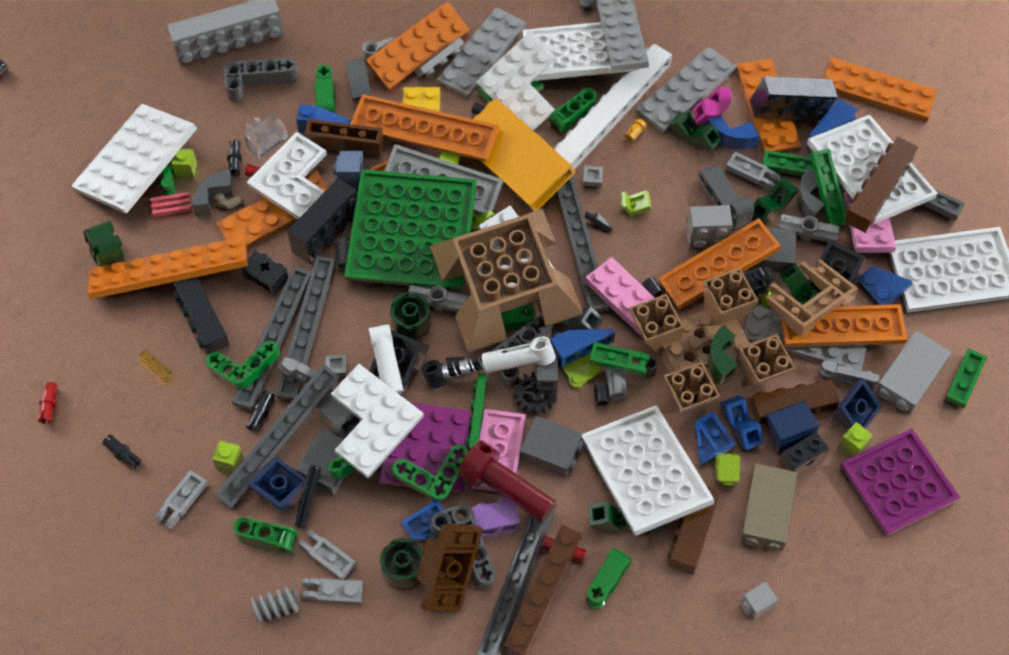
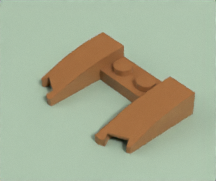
M821 259L817 261V267H809L807 262H802L800 268L822 292L802 305L773 282L770 286V290L773 291L772 297L767 295L765 299L786 325L800 337L814 329L817 321L838 306H845L854 300L858 290L855 285Z

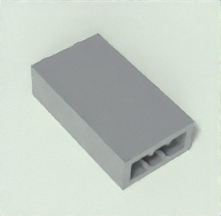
M916 331L883 376L875 392L881 398L895 404L900 410L911 414L952 352Z

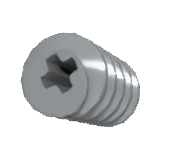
M295 584L293 585L292 592L287 587H284V594H281L276 589L274 597L269 591L267 592L266 599L261 594H258L256 602L251 596L254 614L260 623L263 622L264 615L268 620H272L273 613L277 618H280L282 610L287 616L290 613V608L295 613H298L300 606Z

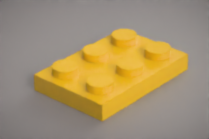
M403 87V103L440 112V87Z

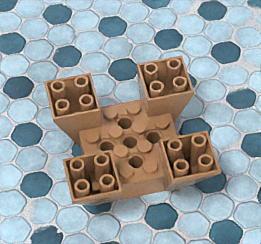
M543 209L430 246L442 282L464 275L471 295L455 315L468 353L507 340L501 313L532 302H536L545 327L583 315V310L570 278L550 266L544 248L556 245ZM497 247L502 248L501 250H495ZM526 258L528 261L523 262L521 259ZM502 265H508L509 267H507V268H502L501 266H502ZM484 271L490 272L489 274H486V275H485V274H482V272H484ZM511 282L516 283V285L509 286L507 284Z
M740 268L704 280L705 311L684 319H679L667 294L629 307V311L645 342L661 357L669 373L664 375V379L681 413L720 398V395L738 388L760 384L796 370L777 334L751 344L747 340L739 323L758 303V299ZM725 325L735 335L732 346L725 350V352L738 366L734 375L718 385L710 373L707 354L715 334Z

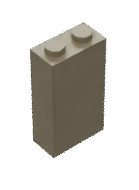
M755 463L751 475L740 541L745 542L749 546L760 545L767 547L771 551H783L787 542L798 472Z

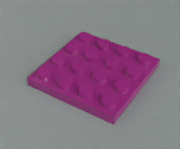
M411 403L424 413V417L383 461L380 467L379 483L409 487L395 479L391 474L392 465L399 459L408 460L436 476L453 446L463 445L468 448L466 437L469 435L470 410ZM458 451L455 453L456 457L452 463L456 464L462 452ZM405 466L397 467L399 474L406 472L404 471ZM451 468L443 469V474L446 478L454 477V472ZM412 470L407 479L410 480V477L415 471ZM422 475L415 476L414 481L417 485H425L426 480ZM458 476L450 492L463 494L465 480ZM441 482L439 487L434 489L441 491L445 483Z
M912 428L842 462L840 465L886 536L941 510L960 498Z

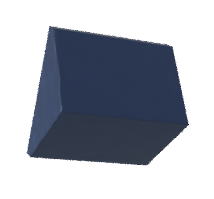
M859 378L837 407L832 420L847 430L856 422L866 429L882 408L864 378Z
M805 401L766 415L777 454L784 452L815 432H818L819 424Z
M276 457L248 483V487L279 510L295 507L301 497L306 478Z

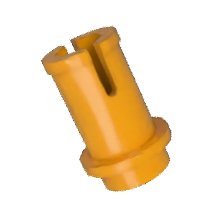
M642 119L634 120L631 128L624 134L626 140L634 142L637 136L646 130V123Z

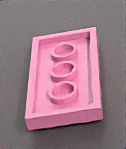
M845 191L844 201L847 208L849 203L853 204L854 201ZM890 218L876 224L872 223L866 233L850 226L855 252H895L896 243Z
M611 257L586 276L584 282L641 336L642 334L629 311V307L654 299L655 297Z
M485 409L479 441L483 440L500 452L498 461L517 474L526 414ZM484 482L478 487H474L471 484V487L474 489L495 491Z

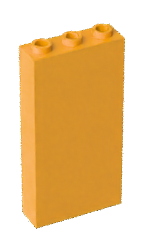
M497 98L489 102L485 109L473 118L474 120L496 124L500 127L488 162L478 161L494 176L503 179V184L533 212L539 210L576 173L566 159Z

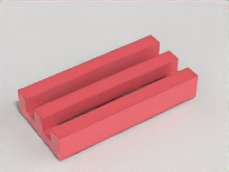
M189 192L151 198L153 217L192 211Z

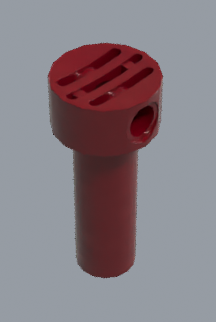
M483 440L478 441L464 457L459 466L458 475L474 487H478L484 482L543 523L553 511L556 501L498 461L500 457L498 450Z

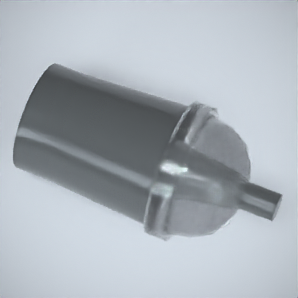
M342 233V237L338 238L334 244L337 268L346 269L350 238L346 237V233Z

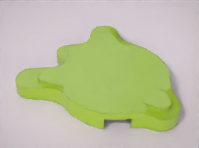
M591 353L562 367L572 388L579 389L588 380L599 375L602 366L589 364Z

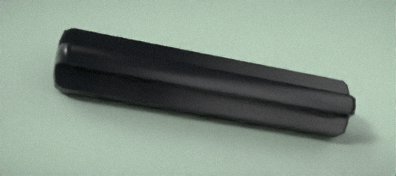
M310 465L308 468L294 521V526L305 528L307 525L321 472V467Z

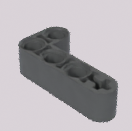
M291 58L230 62L224 69V84L227 96L231 101H239L243 98L244 86L292 83L298 79L297 65L295 60Z
M715 164L698 171L699 181L714 205H730L731 230H736L750 224L754 214V205L749 197L739 198L721 168Z
M540 315L492 351L528 344L541 336L550 338L552 325L545 327ZM518 367L491 373L505 388L512 389L514 385H518ZM511 374L514 377L508 378L506 375Z
M457 505L434 514L429 529L434 536L439 537L441 528L436 526V521H442L444 524L476 525L467 506ZM462 514L465 517V520L459 521L456 519L455 515ZM480 538L476 554L480 555L481 560H474L470 576L474 585L478 589L484 590L491 586L496 573L483 540ZM481 574H483L484 577L488 576L487 581L485 578H480Z

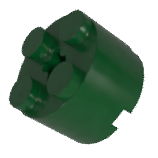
M111 221L83 231L86 244L88 243L89 252L97 266H103L125 257L120 247L122 246L120 237L113 234L114 227Z
M409 292L402 293L394 298L390 308L393 330L413 339L424 335L431 327V310L428 300L419 293L409 294Z
M397 538L383 548L380 555V564L383 577L389 585L405 589L420 583L416 577L423 551L416 542L408 538Z

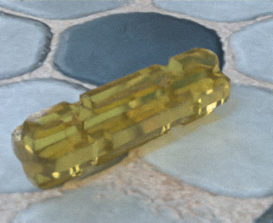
M143 350L139 354L140 360L147 364L163 381H168L172 377V372L167 367H164L165 365L152 356L148 350Z

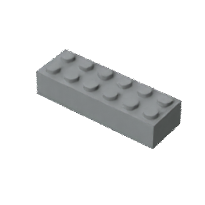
M253 0L167 25L179 64L284 35L280 11L275 0Z

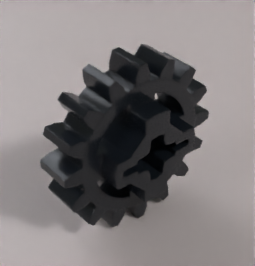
M761 267L755 268L748 273H744L755 296L766 292L767 288L770 287L769 285L776 279L771 268L767 267L763 269Z
M532 372L530 377L524 374V380L518 378V385H514L513 399H516L515 405H521V412L528 410V415L535 412L536 416H539V411L546 414L547 407L553 409V403L557 402L556 395L558 389H536V376L534 372Z

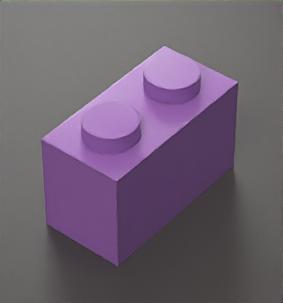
M507 498L500 499L496 503L491 504L487 502L479 503L472 507V514L476 525L483 528L481 538L520 531V521L516 505Z

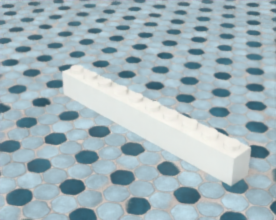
M653 44L649 49L647 48L649 68H641L640 70L630 72L625 71L618 83H614L611 86L610 91L600 98L596 106L590 108L588 115L579 120L574 130H570L565 139L559 142L554 150L575 169L668 69L671 63V53L656 44Z

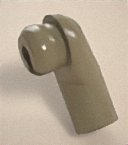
M222 193L214 196L215 204L225 209H232L244 203L240 194L230 199L224 198Z

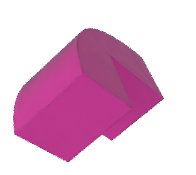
M718 87L709 95V100H701L693 108L695 123L699 125L708 124V120L718 117L725 112L731 103V89Z

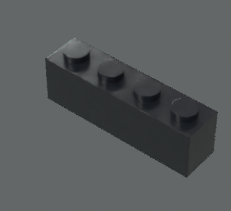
M194 277L174 282L175 291L172 293L177 303L181 301L183 306L180 309L185 318L189 317L190 322H188L192 333H197L196 341L200 349L204 348L208 355L230 345L228 337L198 278Z

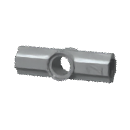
M781 214L778 226L781 229L796 230V235L804 241L817 239L829 242V240L836 242L839 233V226L818 222L812 216L798 218Z
M410 285L408 290L409 294L419 293L428 300L430 306L436 311L446 309L458 312L469 298L467 295L446 291L442 286L431 288Z

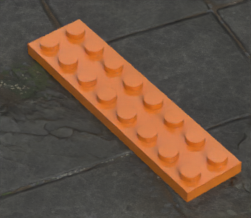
M362 94L351 124L383 128V137L484 162H488L500 130L499 125L365 94Z
M245 237L212 242L202 246H193L183 250H174L169 253L155 254L150 257L136 258L131 261L117 262L112 265L89 269L87 294L90 299L246 267L248 264Z

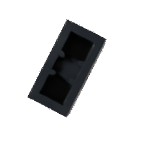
M256 250L247 259L248 266L241 267L245 279L273 296L279 292L288 279L287 268L283 264L275 263L268 255L260 254Z
M815 432L782 452L778 463L783 469L798 472V475L823 460L829 447L819 434Z

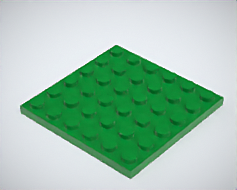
M361 169L344 275L345 280L431 288L442 286L445 289L463 291L464 275L442 282L430 246L471 233L477 179Z

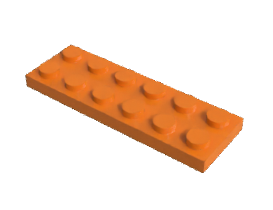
M447 1L366 59L365 63L388 91L452 42L465 35L470 29Z
M831 57L824 79H832L837 94L927 121L938 91L935 88Z
M772 58L736 64L738 78L755 129L759 134V142L763 154L765 150L780 153L800 151L802 146L793 119L755 118L750 99L763 77H778Z
M318 171L304 177L322 190H327L328 185ZM263 198L217 222L216 225L225 240L245 237L248 249L293 225L298 219L266 198Z
M757 219L660 276L658 280L680 310L704 296V280L738 268L744 272L780 251L781 245L762 221Z
M901 304L838 306L817 321L815 328L802 337L797 335L780 318L784 348L906 344L908 340Z

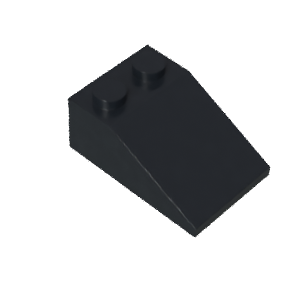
M829 240L820 257L823 262L853 285L867 261L865 256ZM809 278L808 281L816 293L822 292Z
M391 330L394 352L404 390L401 394L403 397L421 367L430 345ZM374 358L369 372L380 379L376 359Z

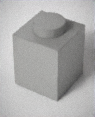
M764 582L744 594L741 600V607L754 620L774 608L778 598L768 584Z

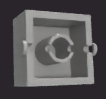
M730 205L690 207L689 215H686L689 248L711 247L730 236L732 229Z

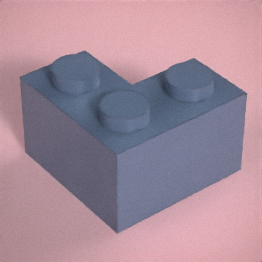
M340 151V156H337L336 163L333 164L335 180L339 178L356 189V193H358L361 169H364L363 151Z

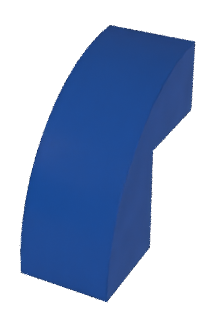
M722 115L708 120V124H714L723 137L719 144L734 149L757 147L759 134L751 122L730 129Z
M737 395L720 402L731 432L744 449L748 450L765 443L761 425L750 418L746 401L743 397Z

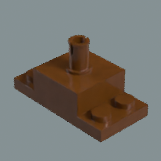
M442 524L439 538H427L426 544L423 546V555L416 577L425 586L420 608L424 611L461 610L483 531L481 526Z

